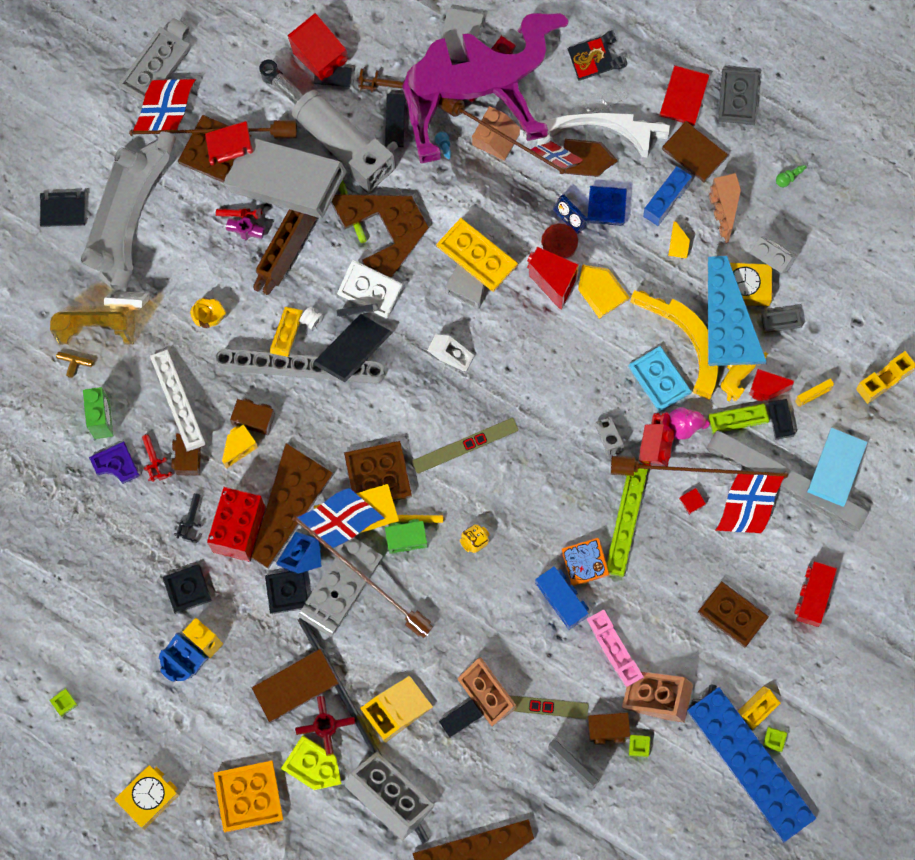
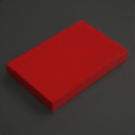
M674 65L659 116L682 123L687 121L690 125L695 126L710 75Z

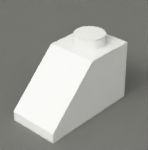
M435 334L427 350L440 361L462 371L468 369L474 357L470 351L447 335Z

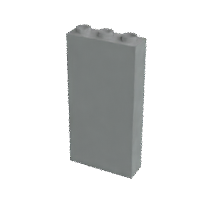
M250 137L253 153L249 154L247 148H245V155L234 160L233 166L223 183L228 190L234 194L323 219L347 172L342 163Z

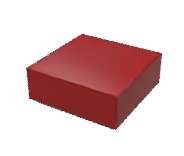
M696 488L679 497L689 515L706 506L705 501Z

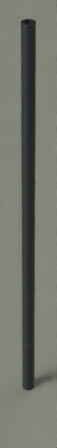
M299 618L298 622L314 651L322 650L339 682V685L335 686L351 717H354L355 724L372 755L378 752L382 756L311 627L306 621ZM419 824L415 831L422 844L429 841V838L421 824Z

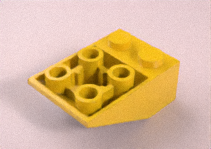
M408 676L374 697L360 709L386 743L432 709L433 706L412 678Z

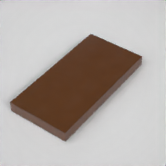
M319 649L251 688L268 721L271 723L339 685V682L322 650Z

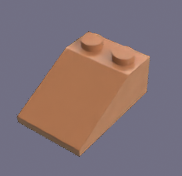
M641 672L644 678L626 688L622 709L664 720L685 723L693 684L685 677Z

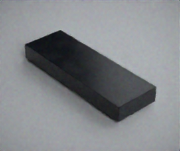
M387 94L385 147L391 142H395L398 147H404L405 94Z

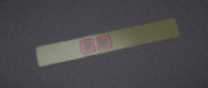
M510 418L412 460L413 466L418 474L513 434L518 431V427L514 419Z
M509 695L517 707L513 712L587 719L588 703Z

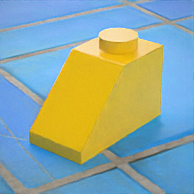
M244 425L234 427L230 434L227 435L222 458L226 469L258 448L257 443Z

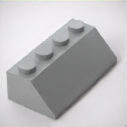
M378 752L374 753L351 772L345 784V787L401 840H404L412 833L435 806Z

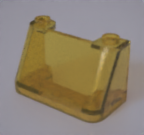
M69 306L61 309L51 317L50 331L59 345H67L71 336H78L79 327H110L114 330L115 335L123 338L124 344H134L135 314L128 307L121 306L120 309H111L110 306Z

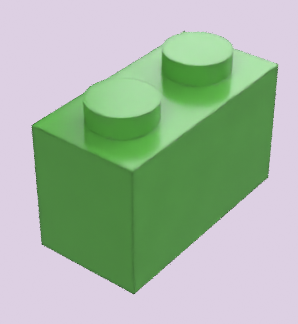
M414 519L408 521L407 524L400 525L397 522L389 524V527H385L389 554L428 548L423 521Z

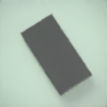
M799 308L761 314L764 333L797 329L803 326Z

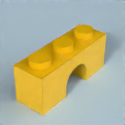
M904 351L891 360L878 373L874 372L859 382L856 390L865 402L869 404L912 374L915 370V362Z

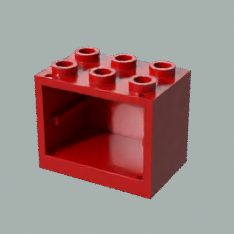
M223 487L207 540L213 553L248 562L251 561L266 509L261 496Z

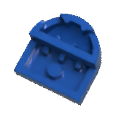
M176 633L167 647L161 650L159 654L160 671L170 681H184L196 675L208 657L182 634Z

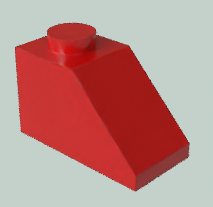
M757 369L749 395L757 401H768L791 390L794 380Z

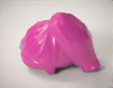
M684 407L675 409L669 414V427L674 430V438L679 440L688 439L701 428L706 429L710 425V422L700 412L691 411Z

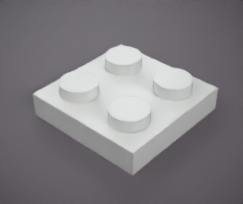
M111 291L104 298V305L110 306L111 309H120L122 306L128 307L129 310H140L149 301V293Z

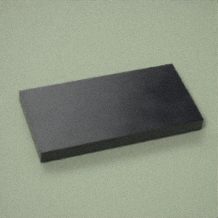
M359 314L314 361V365L339 380L346 382L391 335V331Z

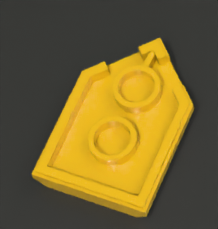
M582 264L578 291L599 319L630 299L609 269Z

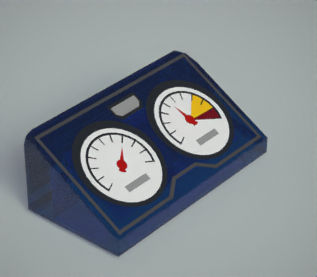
M562 194L554 205L553 211L576 234H579L587 227L588 218Z

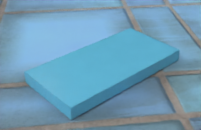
M831 428L807 492L844 507L867 442Z

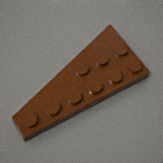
M285 443L252 555L253 560L267 569L273 564L299 526L296 521H292V517L294 515L299 517L307 513L334 475L333 472Z
M529 819L412 854L414 860H505L533 841L534 836Z

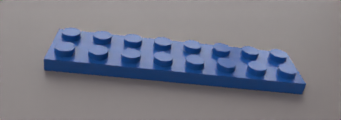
M720 687L687 710L688 714L783 843L817 819Z

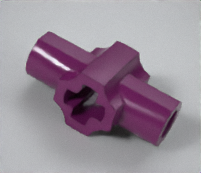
M243 217L241 220L229 218L226 223V230L239 233L241 239L248 240L250 237L263 239L265 227L252 224L249 218Z

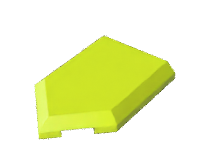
M302 735L281 767L283 771L313 790L342 784L336 756H326L324 748Z

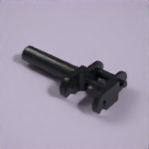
M193 494L187 522L184 523L182 520L177 522L179 525L178 531L174 533L177 539L181 537L183 541L197 543L198 540L188 537V532L192 526L198 528L202 526V524L194 522L201 497L200 494ZM183 526L187 527L185 535L181 534Z

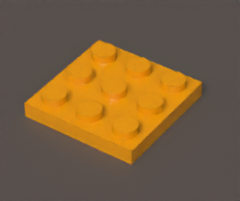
M273 761L214 772L224 833L284 821Z

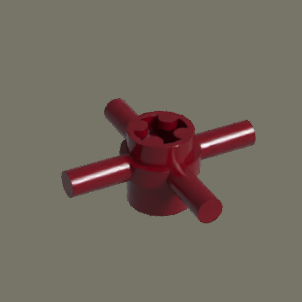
M325 696L317 697L319 715L315 718L314 723L295 727L296 735L315 732L324 740L326 756H332L334 752L331 736L335 734L338 727L354 725L355 719L354 717L335 720L332 715L327 714ZM323 721H327L328 725L331 726L329 729L320 730V727L324 725Z

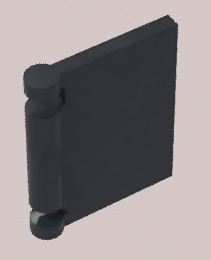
M85 191L80 192L81 198L77 199V192L48 193V200H45V193H40V227L84 226Z

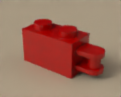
M665 412L662 415L654 413L651 424L644 426L638 459L642 464L668 466L671 457L672 441L674 440V430L669 427V413Z

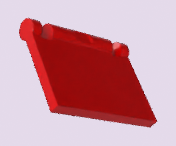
M247 121L205 134L211 166L215 165L214 158L216 157L218 163L244 156L245 148H247L249 154L253 153Z

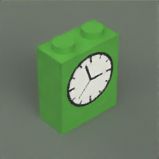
M103 388L83 390L86 427L94 439L114 437L110 400Z

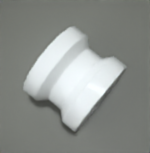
M309 307L302 314L300 322L307 324L309 329L313 331L321 323L323 315L316 313L314 308Z

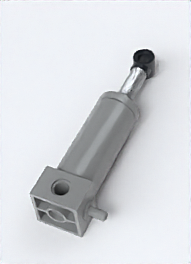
M267 59L261 62L259 70L263 82L274 85L295 104L292 116L349 168L351 178L366 192L371 193L395 170L392 154L398 147L395 142H391L385 147L376 138L370 141L318 92L311 90L304 95L283 76V73L277 68L275 61ZM268 70H273L271 73H265Z

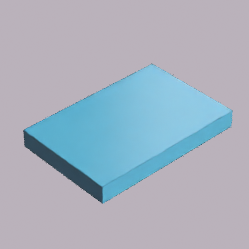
M661 346L628 365L659 413L692 393Z

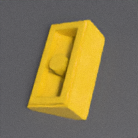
M763 686L737 712L749 728L754 730L781 703L769 688Z

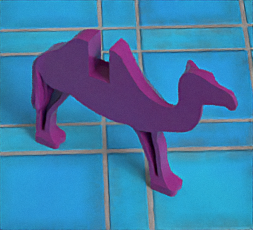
M532 13L526 15L518 29V32L522 34L526 46L518 54L495 52L474 35L467 33L463 34V46L468 62L452 65L445 38L438 39L429 46L425 56L409 69L402 86L409 108L410 122L413 126L416 148L421 164L441 159L440 148L433 145L429 141L428 128L441 97L473 99L494 93L504 101L517 117L523 131L526 133L527 141L547 137V124L534 120L523 95L519 91L518 83L544 61L546 53L544 36L555 29L568 25L569 21L563 14Z

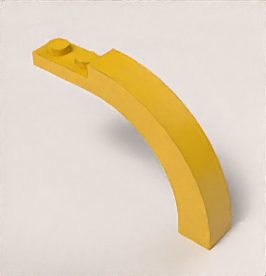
M634 290L630 303L674 322L688 335L695 347L699 364L698 378L692 393L710 400L717 380L718 366H709L708 329L692 310L674 299L668 305L660 298L654 299L644 291L638 292Z

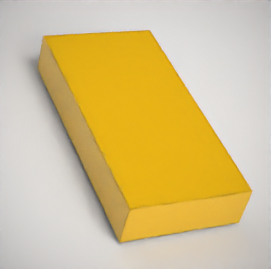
M830 378L798 395L795 400L798 407L831 391L834 386L832 379Z

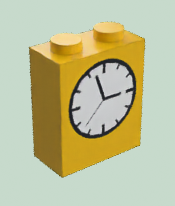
M730 263L745 305L770 306L772 301V267L767 264Z
M149 765L114 799L144 830L180 796L176 792L178 788L171 781L167 783L162 778L165 774L157 766L153 769Z

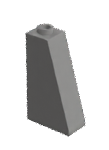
M486 232L481 233L493 243V238L490 234ZM457 264L445 286V293L479 310L485 285Z

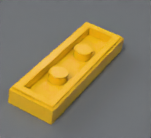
M284 307L270 347L271 354L289 357L303 310Z

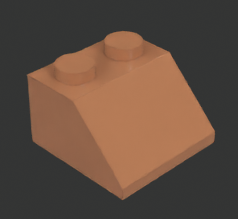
M490 106L488 107L482 121L510 138L517 140L520 135V127L505 113ZM480 123L472 135L473 146L504 161L514 146L512 142Z

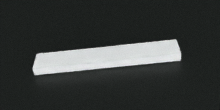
M168 349L150 355L186 450L190 451L204 446L205 441Z

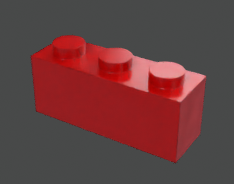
M815 561L812 566L807 567L805 577L808 578L806 585L802 584L799 594L803 597L801 603L797 602L794 614H797L796 621L815 627L821 625L837 568Z

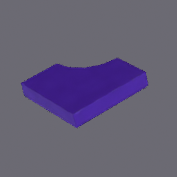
M124 441L89 457L97 476L110 474L117 477L122 484L140 476Z

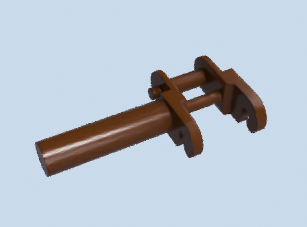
M361 68L360 85H358L360 91L362 89H369L373 93L376 90L374 86L403 89V81L378 78V70H376L373 80L364 79V69ZM364 82H371V83H372L371 86L363 85V84H364Z

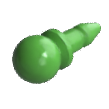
M801 165L792 171L786 170L785 173L778 174L776 184L782 188L787 187L790 182L795 180L794 177L806 169V165Z

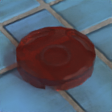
M558 223L551 225L544 231L541 246L544 250L566 259L575 254L578 249L579 239L572 227Z

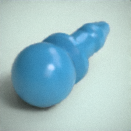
M438 132L435 136V142L440 150L443 151L444 156L450 159L451 151L449 147L451 143L449 136L446 132Z

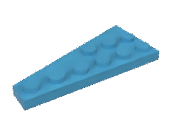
M708 257L709 366L767 364L728 257Z

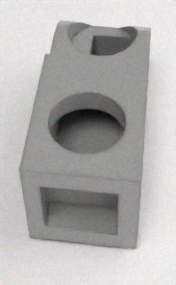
M608 417L595 422L607 457L624 452V444L612 419Z

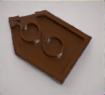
M576 139L564 140V149L583 159L581 164L567 168L564 174L599 177L606 169L618 162L602 142Z

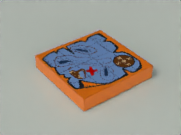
M599 538L562 548L568 575L573 587L610 576Z

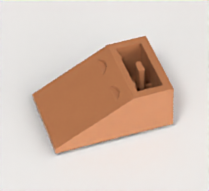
M736 173L714 178L713 184L710 186L709 200L711 204L714 203V216L716 221L719 220L720 236L721 238L724 237L726 243H729L741 192Z

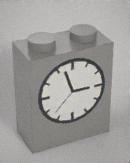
M768 236L760 237L750 254L780 273L788 272L798 255Z

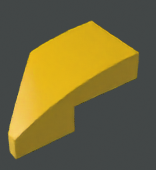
M673 221L668 256L687 258L690 240L678 223Z

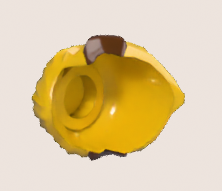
M214 297L200 298L190 309L191 318L195 325L203 328L218 325L226 314L222 304L214 299Z

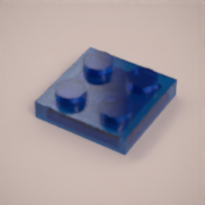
M590 186L587 223L624 226L627 188Z

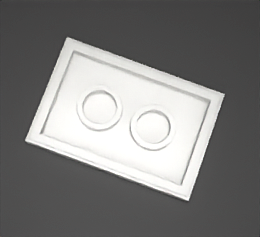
M352 260L337 294L360 306L377 303L378 310L374 313L388 318L404 284Z

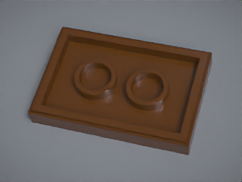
M687 121L662 146L664 152L703 183L728 158V154Z
M722 581L698 611L701 616L744 648L747 647L769 618L768 615Z

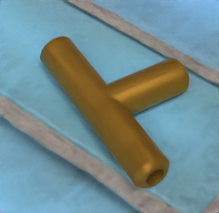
M57 352L56 354L57 359L70 362L66 376L69 378H73L77 364L87 367H93L94 361L63 352Z

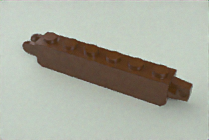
M288 210L256 267L258 277L253 284L255 291L260 292L263 287V294L269 295L275 286H279L317 217Z

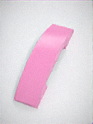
M605 610L587 618L597 641L623 684L628 687L643 679L642 673L614 630V626Z

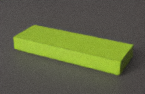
M765 403L708 415L712 434L716 431L726 432L769 423Z

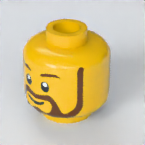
M474 524L461 533L460 543L465 551L477 553L489 544L488 537L490 534L484 526L481 527Z

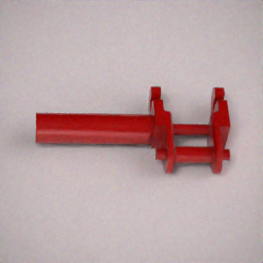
M250 208L216 209V216L249 218L253 215L258 219L263 214L261 208L251 211Z
M142 436L150 462L152 463V465L148 464L144 468L150 476L148 481L154 482L156 479L161 481L173 475L172 472H169L167 475L161 474L158 468L159 464L167 461V458L164 457L163 460L158 459L150 436ZM153 468H156L157 475L155 476L153 475V472L151 470Z

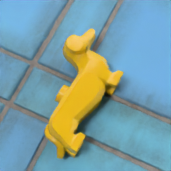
M763 352V354H764V356H765V358H766L767 355H768V353H767V352ZM756 364L728 365L726 367L729 371L721 382V388L727 393V401L730 402L733 399L736 402L745 390L742 387L738 388L740 381L755 368Z

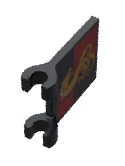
M614 30L608 31L601 37L567 48L578 81L613 69H623L626 67L623 56L612 60L607 44L617 42Z

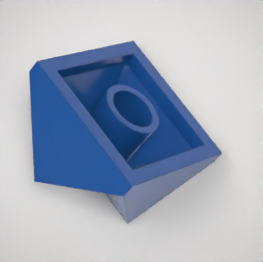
M295 532L276 565L296 573L322 567L321 544L314 537Z

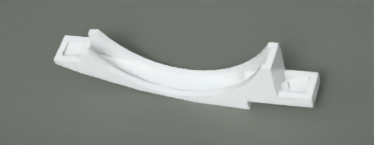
M592 113L567 115L537 121L547 124L548 127L547 137L537 139V145L545 144L557 133L573 126L600 125L624 135L634 144L641 157L647 158L650 137L668 139L670 125H666L663 122L647 123L644 120L633 121L634 114ZM520 126V137L526 138V133Z

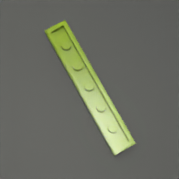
M638 469V472H634V476H626L607 560V567L611 575L624 577L648 469Z

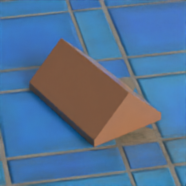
M481 657L457 678L491 726H494L517 709L514 701Z

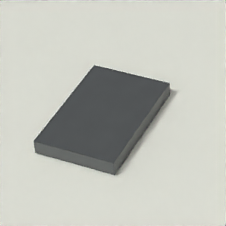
M722 69L718 122L755 125L759 72Z
M556 739L549 743L548 750L592 791L597 786L598 779Z

